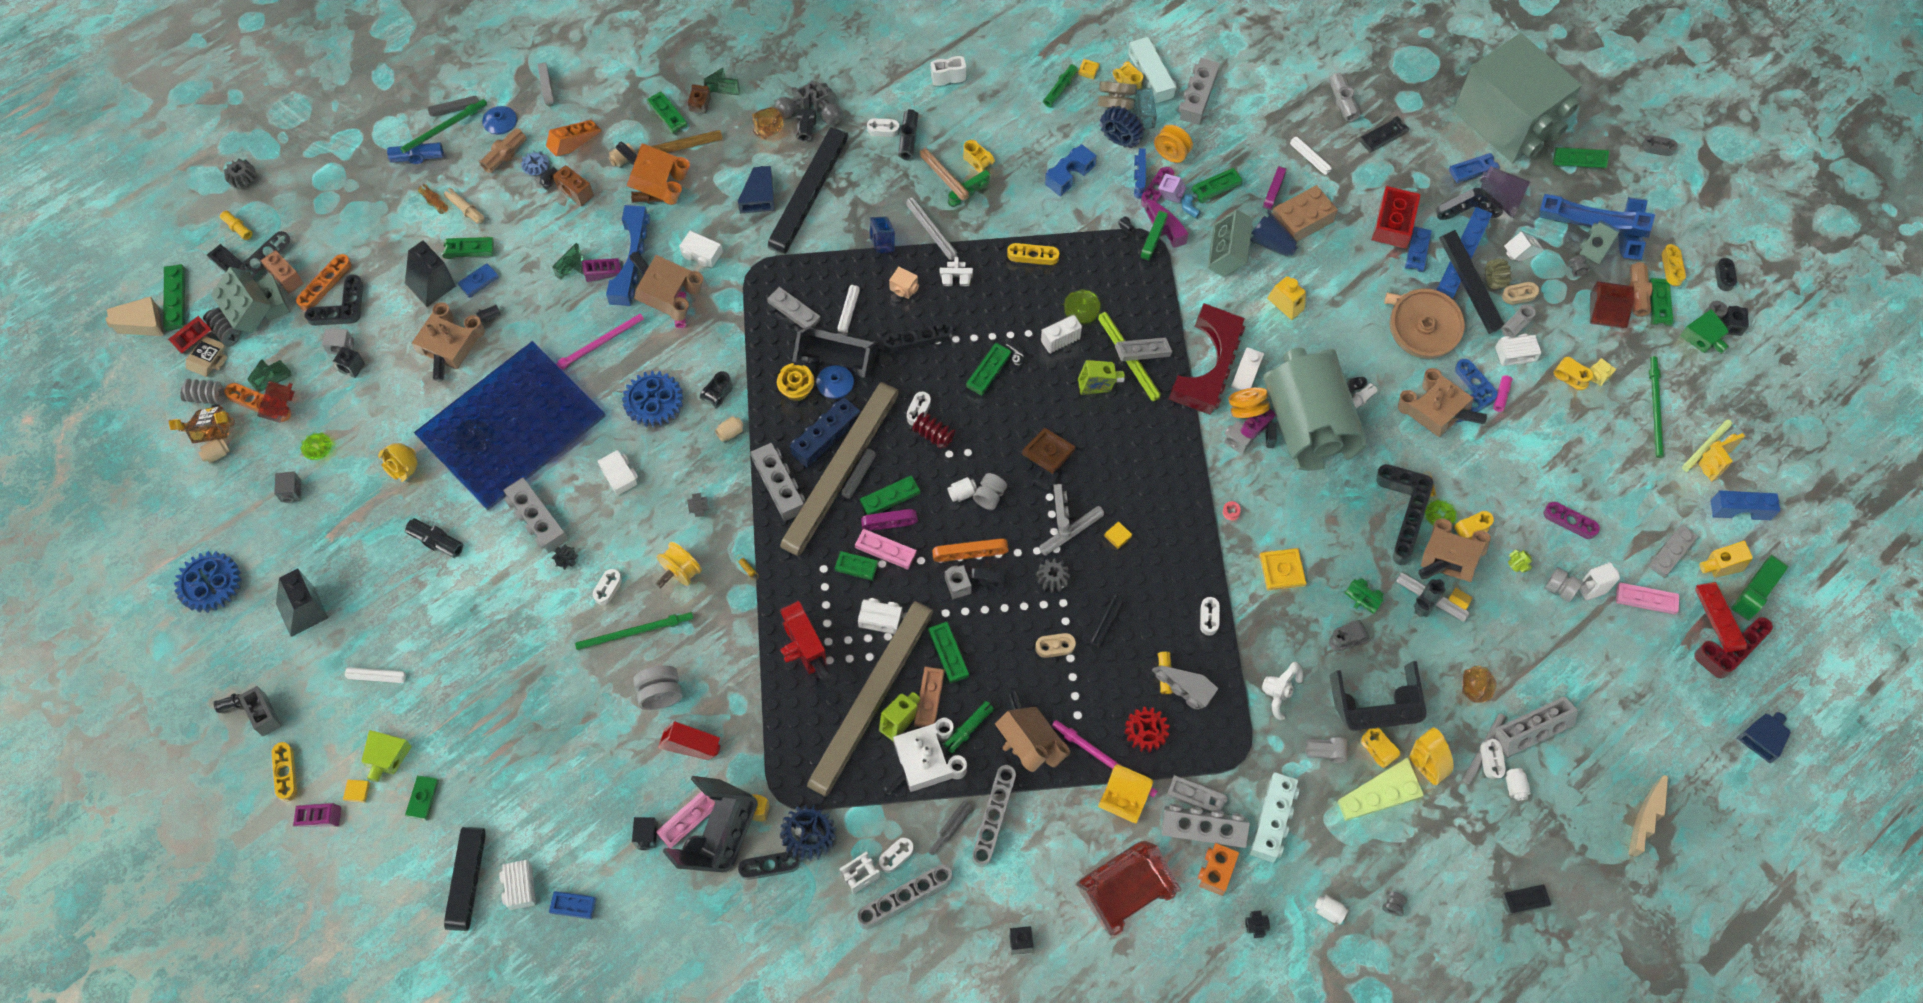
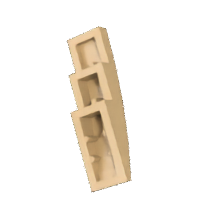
M1663 775L1655 782L1640 808L1631 836L1629 855L1637 857L1645 851V840L1655 833L1656 821L1665 816L1668 776Z

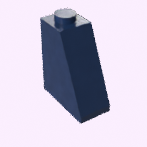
M771 166L753 167L738 199L740 214L775 211Z

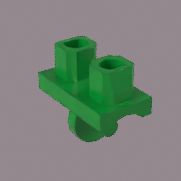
M1363 578L1354 579L1344 594L1356 602L1353 606L1355 609H1358L1361 605L1372 614H1375L1384 601V593L1380 590L1371 591L1367 588L1368 583Z

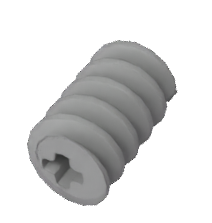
M188 378L185 380L180 391L181 401L222 405L226 399L224 388L219 381L214 383L211 380L208 382L201 380L199 382L198 379L192 381Z

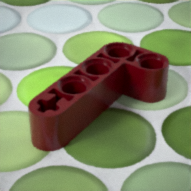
M1759 617L1742 632L1744 639L1750 642V644L1747 643L1746 649L1725 652L1715 642L1706 641L1695 651L1694 657L1713 676L1720 679L1725 678L1772 631V622L1765 617Z

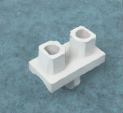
M955 257V262H947V267L954 268H940L943 286H953V277H960V286L970 285L973 268H965V262H958V257Z

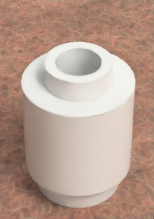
M967 477L951 484V487L947 488L953 502H960L973 496L977 487L974 480H969Z
M1521 768L1507 771L1505 779L1510 798H1515L1516 801L1527 799L1531 791L1526 773Z
M1327 894L1324 897L1319 896L1314 906L1317 908L1316 913L1334 924L1335 922L1341 924L1348 912L1344 904Z

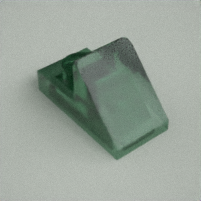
M724 68L704 78V86L709 87L710 93L739 95L740 93L738 79L726 78Z
M575 243L552 266L555 277L562 280L572 269L584 274L581 262L583 261L582 252L578 243Z
M261 359L247 380L259 393L291 377L292 374L281 360L268 366Z

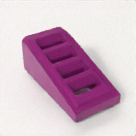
M619 258L581 261L587 282L614 277L621 271ZM611 265H615V270H612Z
M334 803L298 805L295 808L293 827H338L341 806ZM304 811H307L306 820L303 821Z

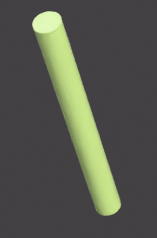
M1725 420L1682 466L1685 472H1688L1700 460L1702 455L1710 449V446L1733 424L1732 421Z

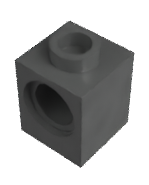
M295 471L275 473L274 494L280 502L291 503L300 500L301 479Z

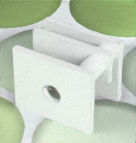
M867 851L840 868L841 876L845 877L846 884L849 883L853 895L880 878V872L873 866V861L871 858L869 859ZM868 871V876L858 882L855 880L856 877Z

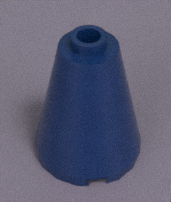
M1268 210L1266 213L1269 216H1264L1252 231L1251 234L1254 236L1250 237V241L1283 256H1292L1298 249L1296 246L1298 242L1275 215Z

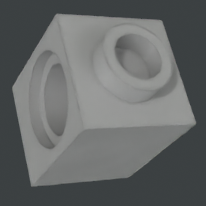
M325 329L322 346L327 354H337L342 346L348 349L353 348L354 338L347 329Z
M1237 421L1233 426L1229 425L1226 429L1224 443L1243 455L1254 439L1247 438L1241 433L1240 429L1243 424Z
M964 565L960 567L953 566L945 571V581L952 599L971 594V584ZM959 578L962 582L955 583L953 580Z

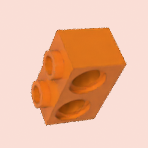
M1217 843L1214 844L1212 849L1208 848L1204 858L1208 861L1206 868L1201 867L1197 878L1201 880L1199 887L1223 896L1239 852ZM1222 855L1226 862L1219 863L1215 856ZM1208 875H1216L1219 879V882H1211L1208 878Z

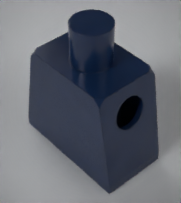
M1776 712L1772 717L1765 713L1736 739L1768 763H1772L1780 757L1791 731L1783 725L1787 720L1784 714Z

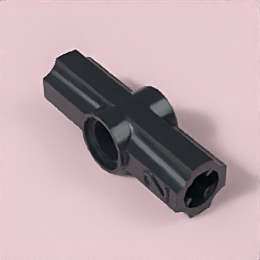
M914 109L904 111L898 152V157L903 160H909L914 155L919 113Z
M415 518L409 520L406 524L405 533L421 541L433 551L439 550L454 559L461 554L464 546L463 543L447 535L441 528L435 525L431 527Z
M1441 579L1430 580L1424 591L1416 598L1414 613L1419 617H1428L1436 604L1443 598L1446 589L1445 583Z

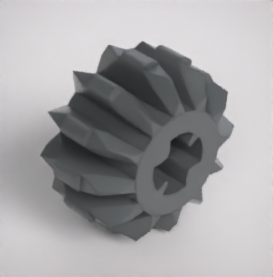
M240 158L236 162L232 160V164H226L227 168L223 170L225 180L233 188L238 187L242 189L243 186L248 187V184L254 183L253 179L257 178L253 165L247 160L242 161Z
M1055 558L1052 563L1046 560L1045 565L1040 564L1039 566L1040 571L1036 575L1039 578L1038 584H1043L1044 590L1049 587L1051 593L1054 592V588L1060 592L1062 586L1066 587L1068 585L1067 580L1070 579L1069 568L1063 567V561L1056 563Z

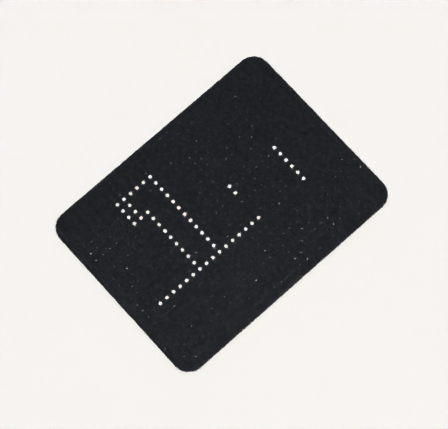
M1141 228L1134 229L1131 234L1123 229L949 242L957 251L958 262H965V268H973V275L969 286H960V277H953V286H943L940 268H954L947 267V262H955V258L949 260L937 243L776 255L760 260L747 272L743 283L755 570L757 573L756 591L764 766L769 791L779 803L792 810H795L797 806L803 810L805 804L808 809H811L814 805L815 810L819 811L821 808L823 810L985 796L991 794L997 771L1004 765L1013 767L1016 773L1011 793L1108 784L1113 769L1075 742L1065 739V735L1055 728L1053 730L1070 750V754L1057 767H1051L1044 761L1034 772H1031L1023 766L1019 756L1013 754V748L1004 751L1003 746L1007 740L995 723L1007 711L1011 710L1008 694L1013 692L1019 694L1023 708L1037 707L1051 727L1055 720L1059 721L1067 728L1077 731V735L1123 767L1152 780L1172 779L1174 775L1183 778L1221 774L1234 770L1246 759L1252 746V725L1198 414L1196 409L1169 400L1177 376L1191 377L1171 258L1166 244L1160 238L1150 261L1140 258L1150 233ZM1013 243L1050 246L1058 249L1059 260L1054 265L1013 262L1009 260L1007 250L1009 245ZM1031 251L1028 253V255L1031 257L1038 256V253L1035 251ZM898 267L918 277V290L915 294L912 293L909 299L904 296H898L890 290L889 280ZM851 285L859 287L860 291L847 333L876 339L880 343L871 373L865 378L856 375V372L852 370L853 368L845 367L851 372L854 385L844 398L859 409L861 414L881 382L898 389L899 393L896 401L864 451L865 453L867 449H871L876 452V457L850 499L843 497L842 490L861 458L800 556H796L782 549L780 545L797 516L787 521L783 520L752 460L751 451L769 443H772L775 449L778 448L782 455L780 459L782 464L786 463L789 468L790 474L788 475L790 479L794 478L797 483L798 489L796 490L798 494L802 493L805 501H807L849 431L809 468H806L791 454L790 445L792 441L804 434L808 426L814 425L823 413H827L836 401L842 399L827 398L817 388L819 373L826 367L837 364L819 360L813 362V364H806L801 359L793 362L797 332L804 328L770 305L767 298L780 287L820 316L821 320L815 326L838 331L839 321ZM1101 313H1108L1125 341L1155 338L1167 339L1172 350L1170 357L1139 360L1161 394L1158 400L1152 401L1127 362L1120 360L1114 342L1098 320ZM1075 315L1082 326L1080 340L1077 339L1074 343L1071 342V344L1049 353L1041 342L1042 329ZM942 322H948L953 326V337L948 341L891 353L887 352L884 348L883 339L891 333ZM943 329V330H942V331H944L945 334L948 333V331H946V329ZM925 332L922 336L928 339L932 337V334ZM907 336L904 340L906 342H913L914 337ZM1011 341L1023 349V363L1015 365L1012 362L1011 353L1009 359L982 396L966 387V383L995 343L1005 347L1007 342ZM1086 360L1113 362L1115 371L1124 372V382H1115L1111 391L1084 395L1080 394L1078 377ZM791 363L800 366L805 365L814 376V385L807 397L798 401L787 398L777 387V378L781 369ZM918 392H926L930 396L931 404L927 414H931L930 421L933 418H937L936 425L942 421V428L948 425L949 433L953 429L956 430L952 441L946 448L940 449L937 447V444H932L931 440H926L925 436L921 437L919 433L913 431V426L907 422V411ZM925 399L919 401V406H921L922 403L925 402ZM916 412L915 416H912V419L918 417V412ZM1044 428L1075 446L1074 453L1056 470L1059 473V477L1054 484H1062V490L1067 492L1068 503H1064V506H1068L1069 518L1067 519L1069 524L1071 525L1097 506H1100L1104 511L1103 517L1047 555L1041 553L1039 550L1040 545L1059 533L1054 486L1049 491L1034 484V479L1041 466L1022 455L1023 449ZM987 473L999 476L1007 484V488L1003 495L999 497L1000 500L993 510L978 505L974 501L973 496L960 502H953L947 488L951 487V484L967 477L969 480L973 479L978 488L982 486L980 483ZM912 475L920 490V494L880 513L913 509L917 512L918 522L909 526L870 531L916 550V555L909 569H905L856 549L855 544L863 530L861 518L867 515L860 503V499ZM779 479L776 481V483H781L784 480ZM785 495L784 498H790L792 495ZM1117 522H1120L1132 534V537L1119 549L1104 536ZM994 539H1006L1008 541L1009 551L1002 555L945 562L933 560L932 550L938 546ZM840 551L878 560L873 581L835 571ZM1055 558L1056 563L1063 561V567L1069 568L1070 579L1067 580L1068 585L1066 587L1062 586L1060 592L1054 588V592L1051 593L1049 587L1044 590L1043 584H1038L1039 578L1036 575L1040 571V564L1045 565L1046 560L1052 563ZM964 565L968 577L970 569L977 568L1003 573L1006 575V582L1003 588L982 586L970 582L971 594L952 599L945 581V571L953 566L960 567ZM956 578L953 580V582L960 583L962 582V580ZM1113 595L1121 596L1123 602L1099 648L1092 646L1090 641ZM1207 597H1213L1219 602V627L1213 635H1205L1200 629V608L1202 601ZM874 598L884 604L889 602L899 604V607H902L903 610L901 622L914 601L933 609V614L830 793L825 797L808 788L809 779L894 636L891 633L858 626L863 599L869 600ZM797 601L801 603L825 649L827 667L832 673L828 681L821 680L817 672L809 675L800 658L788 663L785 662L784 657L786 656L781 653V648L792 643L783 626L785 621L780 609ZM1209 603L1207 605L1208 613H1211L1214 607ZM1208 619L1207 622L1208 629H1212L1213 627L1211 625V619ZM947 622L968 670L969 677L950 684L946 672L944 673L936 722L941 718H948L953 723L954 734L955 729L958 726L961 727L984 701L990 703L985 711L991 705L994 711L969 735V739L963 741L953 753L948 751L953 743L945 748L944 742L938 740L946 764H948L953 756L959 755L965 758L967 772L963 778H952L910 792L905 778L889 795L882 790L881 786L898 769L901 763L894 742L879 731L881 713L900 694H904L906 697L912 692L918 696L920 695L925 667L944 670L928 628ZM1067 633L1075 639V649L1068 655L1044 658L1039 656L1035 649L1037 640L1042 636ZM1066 643L1062 644V647L1067 648L1069 646ZM1047 646L1042 647L1045 651L1049 649ZM1170 652L1171 668L1204 675L1218 688L1206 707L1193 709L1182 696H1178L1174 692L1171 694L1160 693V680L1156 678V674L1152 671L1153 668L1159 666L1158 653ZM1143 707H1146L1147 711L1154 708L1155 714L1161 711L1160 717H1166L1167 721L1165 724L1170 726L1169 730L1166 731L1169 733V736L1164 738L1166 740L1165 744L1161 745L1159 743V749L1156 750L1152 747L1151 752H1148L1147 748H1144L1141 752L1139 745L1133 748L1134 741L1128 742L1127 738L1129 735L1125 734V729L1128 728L1125 726V723L1130 721L1128 719L1129 715L1133 714L1135 716V710L1138 709L1142 712ZM914 718L902 734L922 727L914 726ZM1157 723L1156 728L1159 730L1160 733V727ZM1134 726V727H1133V728H1134V732H1135V734H1136V736H1137L1138 731L1135 729V726ZM941 727L939 731L941 733H947L949 731V728ZM960 764L952 766L955 771H960L963 768ZM1002 772L1000 774L1004 781L1012 778L1009 772ZM998 791L994 795L1004 793L1002 791Z

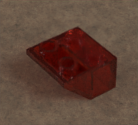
M1597 281L1590 292V323L1627 328L1634 304V286Z

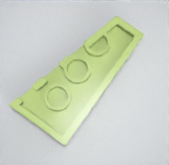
M1408 758L1339 799L1338 804L1345 821L1421 799L1424 795Z

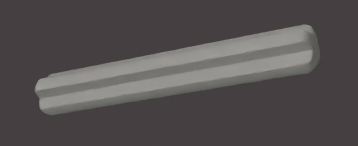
M1097 506L1069 526L1071 530L1069 538L1063 539L1058 533L1041 544L1039 547L1043 555L1049 554L1103 517V509Z
M1401 573L1396 581L1417 595H1420L1426 587L1405 573ZM1444 596L1436 604L1437 607L1463 622L1470 613L1450 602Z

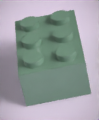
M1236 209L1214 224L1208 269L1225 277L1247 263L1253 218Z
M229 267L211 294L233 329L249 333L254 332L272 306L249 272Z

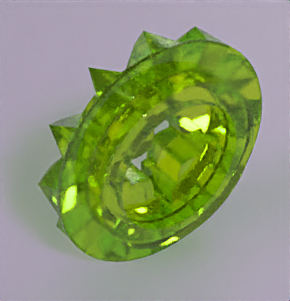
M313 432L312 435H306V439L301 441L300 450L307 459L319 460L330 452L332 443L328 435L322 432ZM313 442L318 444L319 450L313 447Z
M1437 499L1428 504L1425 517L1432 526H1434L1437 519H1446L1453 524L1456 520L1457 511L1454 510L1453 504L1450 505L1446 500L1439 501ZM1439 508L1442 512H1445L1443 517H1441V514H1437Z

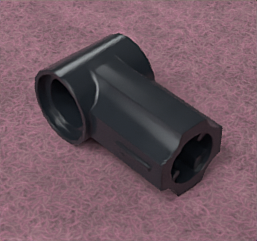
M798 108L796 138L801 142H808L812 138L813 125L816 124V109Z

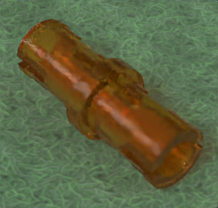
M426 184L418 188V193L439 214L447 212L448 205L440 199L436 192H433Z

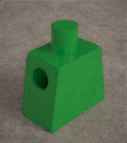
M1712 309L1686 326L1680 335L1703 353L1714 347L1722 354L1729 348V345L1723 341L1729 331Z

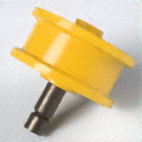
M670 542L668 544L669 548L663 554L656 556L659 563L666 570V573L655 583L659 589L672 577L683 585L689 586L691 583L690 579L695 574L702 572V568L688 551L678 544Z

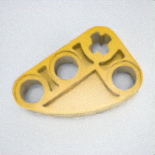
M1432 727L1416 740L1409 759L1433 785H1438L1453 772L1454 763L1444 736L1438 729Z

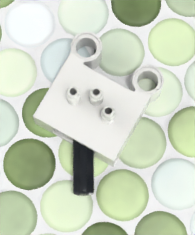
M941 718L935 724L893 737L901 765L881 786L885 793L890 795L905 778L910 792L952 778L961 779L966 775L967 763L965 758L959 755L953 756L948 764H946L938 741L946 742L953 735L952 721L948 718ZM941 727H947L949 728V731L947 733H941L939 729ZM960 764L963 768L960 771H955L952 766Z

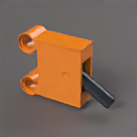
M619 142L616 145V149L634 165L626 186L659 198L669 205L676 204L682 187L675 181L667 182L670 173L674 179L684 180L689 170L690 162L686 158L676 157L643 143L638 155H636L624 142Z

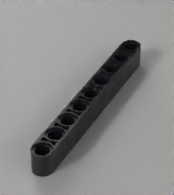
M830 127L768 240L769 249L783 254L788 252L846 145L848 132Z

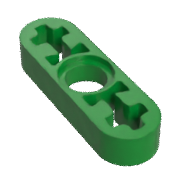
M1159 210L1140 258L1150 261L1166 223L1168 213Z

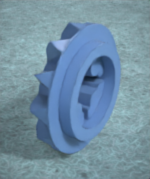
M535 151L531 154L527 153L526 157H522V170L528 175H540L548 169L549 159L541 151L539 153ZM532 160L538 162V166L532 163Z

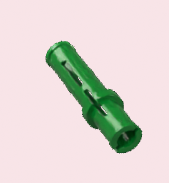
M1070 64L1064 74L1058 77L1057 83L1043 99L1045 106L1052 107L1066 86L1071 84L1072 78L1078 72V68L1075 65Z
M984 701L976 712L961 727L958 726L955 729V733L943 743L945 748L953 743L948 749L949 752L953 753L963 741H967L969 735L994 711L992 705L985 711L990 704L989 702Z

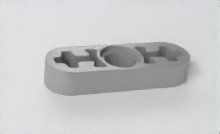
M538 63L545 104H555L547 63Z

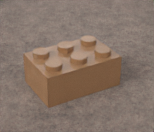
M1315 185L1274 207L1272 213L1298 242L1333 223L1338 209L1321 189Z

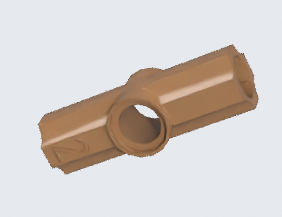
M516 128L503 140H496L491 147V151L479 162L480 166L487 173H492L503 161H510L514 157L515 150L527 140L526 135Z
M1638 262L1630 266L1631 282L1628 294L1629 297H1632L1633 314L1637 317H1643L1651 312L1650 296L1652 293V283L1648 282L1647 265Z

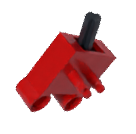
M797 601L780 609L785 621L783 626L792 643L781 648V653L786 656L784 657L785 662L788 663L800 658L809 675L817 672L821 680L828 681L832 673L827 667L825 649L801 603Z

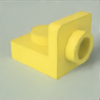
M1601 358L1590 368L1593 372L1591 381L1602 386L1614 374L1616 369Z

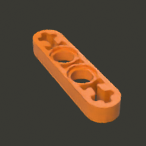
M339 254L335 256L297 296L296 302L301 310L306 311L311 307H315L349 271L352 264L347 255ZM334 273V277L326 279L327 274ZM316 286H323L320 291L314 292Z
M231 383L224 389V393L230 401L276 421L285 422L291 417V410L285 403L238 383ZM255 396L253 401L245 402L247 397ZM263 403H270L267 409H261ZM275 408H276L278 411H280V412H283V411H285V412L278 414L277 411L275 410Z
M994 539L938 546L932 550L934 561L945 562L1002 555L1007 553L1009 548L1006 539Z

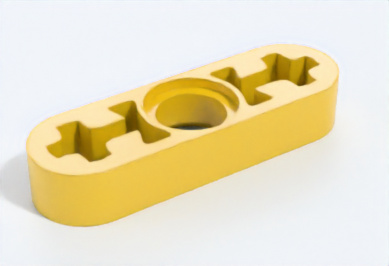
M1013 243L1008 247L1007 256L1013 262L1054 265L1059 260V251L1057 248L1050 246ZM1035 251L1038 253V256L1031 257L1028 253Z
M1668 244L1661 253L1666 280L1673 286H1680L1686 278L1681 250L1675 245Z
M279 742L274 745L271 752L274 788L276 796L282 801L288 802L297 795L294 751L287 743ZM283 748L287 751L283 753V757L286 761H283L282 756L278 754L282 752ZM283 767H289V773L281 777L279 775L280 770ZM282 782H286V786L290 789L287 791V795L282 793L285 791V784Z

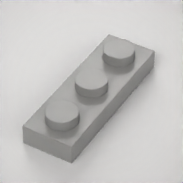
M780 287L767 298L770 305L802 328L815 326L821 320L818 314Z
M1166 338L1117 342L1115 345L1121 361L1170 357L1172 354Z
M1681 525L1648 567L1665 578L1697 539L1698 535L1684 525Z

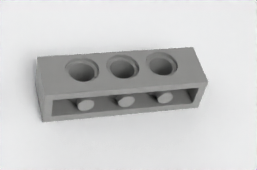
M1200 58L1199 63L1194 65L1192 73L1194 77L1190 76L1188 82L1190 88L1185 90L1183 96L1185 101L1181 102L1179 106L1180 120L1200 125L1218 75L1220 63Z
M769 443L751 451L752 460L783 520L787 521L797 516L806 501L802 493L798 494L796 490L798 486L795 479H790L788 475L790 471L787 464H782L780 460L782 455L779 449H775L772 443ZM779 479L784 480L781 483H776V481ZM785 495H792L790 498H784Z
M524 478L504 489L507 496L504 498L510 508L515 507L517 510L514 512L520 521L524 520L526 522L525 528L529 534H535L537 537L535 541L540 549L545 548L550 553L568 541L564 531ZM548 528L545 532H541L542 529Z
M1564 696L1496 728L1495 739L1500 742L1503 754L1509 757L1575 726L1578 710Z
M1170 804V807L1164 806L1161 833L1163 836L1246 848L1250 823L1248 818H1245V815L1233 813L1230 816L1224 815V812L1212 810L1210 813L1203 812V809L1198 807L1183 809L1181 805ZM1183 817L1190 819L1189 824L1186 826L1179 824V820ZM1202 821H1209L1211 825L1209 828L1203 829L1200 827V823ZM1224 824L1232 826L1228 832H1223L1221 827Z

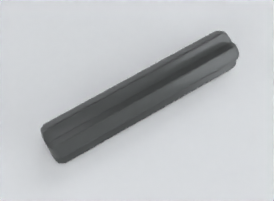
M475 95L429 106L428 113L433 117L462 110L470 104L479 102Z
M871 449L866 450L842 490L843 497L848 499L852 497L876 457L875 451Z

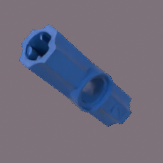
M441 142L421 143L404 154L400 150L402 146L387 148L390 163L409 161L412 164H421L424 159L444 157Z

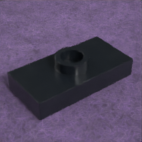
M219 244L207 254V257L225 273L229 267L237 269L242 264L222 244Z
M1544 884L1502 894L1509 915L1552 905Z

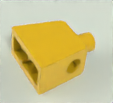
M1286 276L1274 286L1267 299L1288 318L1293 320L1305 309L1306 292L1298 285V281L1295 278Z
M1744 540L1714 550L1707 561L1700 562L1699 566L1703 574L1712 572L1713 576L1718 578L1743 572L1753 557Z

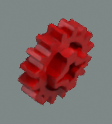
M1143 707L1142 712L1136 709L1135 716L1133 714L1129 715L1128 719L1130 721L1125 723V726L1128 727L1125 729V734L1129 735L1127 738L1128 742L1134 741L1133 748L1139 745L1141 752L1144 748L1151 752L1152 747L1158 750L1160 747L1159 743L1161 745L1165 744L1166 740L1164 738H1168L1169 733L1166 731L1169 730L1170 726L1165 724L1167 721L1166 717H1160L1161 711L1155 714L1154 708L1147 711L1146 707ZM1157 723L1160 727V733L1159 730L1156 728ZM1134 726H1135V729L1138 731L1137 736H1136V734H1135V732H1134V728H1133Z

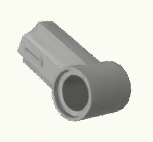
M1522 305L1518 312L1502 326L1503 335L1515 338L1530 324L1536 314L1535 309L1531 305Z
M1338 737L1329 740L1308 739L1306 745L1307 758L1329 759V761L1335 763L1347 762V739Z

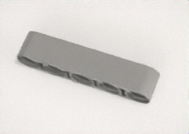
M1009 765L1001 766L998 769L972 856L973 863L978 867L987 866L992 858L1016 776L1015 770ZM1002 772H1009L1012 778L1004 781L1000 774ZM998 791H1002L1006 795V798L1002 801H998L994 797V794ZM996 811L999 813L1000 818L992 821L989 819L988 814ZM985 831L993 833L994 838L991 841H986L982 838V834ZM984 851L988 858L982 862L977 860L976 854Z
M938 865L863 906L857 913L859 925L866 930L872 929L947 888L952 881L951 869L946 865ZM941 872L948 875V878L944 881H940L936 877ZM920 883H927L930 887L926 891H921L918 889ZM902 893H908L911 898L908 901H901L899 896ZM889 903L892 908L890 911L884 912L880 909L881 905ZM870 913L873 919L870 922H864L861 920L862 916Z

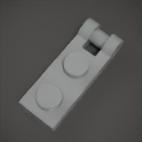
M1062 484L1054 485L1057 524L1060 537L1066 539L1071 536L1070 524L1067 519L1069 518L1068 506H1064V503H1068L1067 492L1062 490Z
M1175 775L1166 795L1210 813L1212 810L1223 812V805L1228 800V797L1224 794ZM1210 798L1216 801L1215 805L1209 804Z

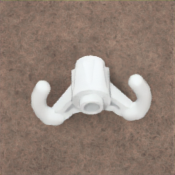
M1292 662L1289 669L1279 678L1267 676L1263 682L1262 690L1266 695L1273 697L1272 712L1278 720L1285 719V714L1280 712L1282 700L1292 696L1293 686L1290 681L1296 674V682H1303V670L1297 662Z

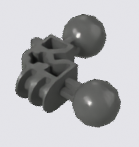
M811 81L798 89L793 87L791 91L795 97L792 99L781 97L774 106L777 116L783 119L792 117L796 107L801 106L802 109H809L811 104H814V109H816L817 113L822 110L821 116L824 122L829 125L838 124L843 117L841 107L834 103L837 98L836 94L826 83H818L816 81Z

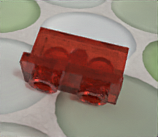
M269 381L257 416L281 423L282 417H287L290 408L286 406L287 402H292L295 393L292 390L293 384L289 383L288 386Z

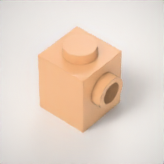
M901 267L897 268L889 280L890 290L898 296H904L908 299L912 293L915 294L919 287L917 275Z

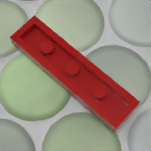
M1717 583L1696 585L1695 591L1724 651L1731 652L1746 649L1747 643Z

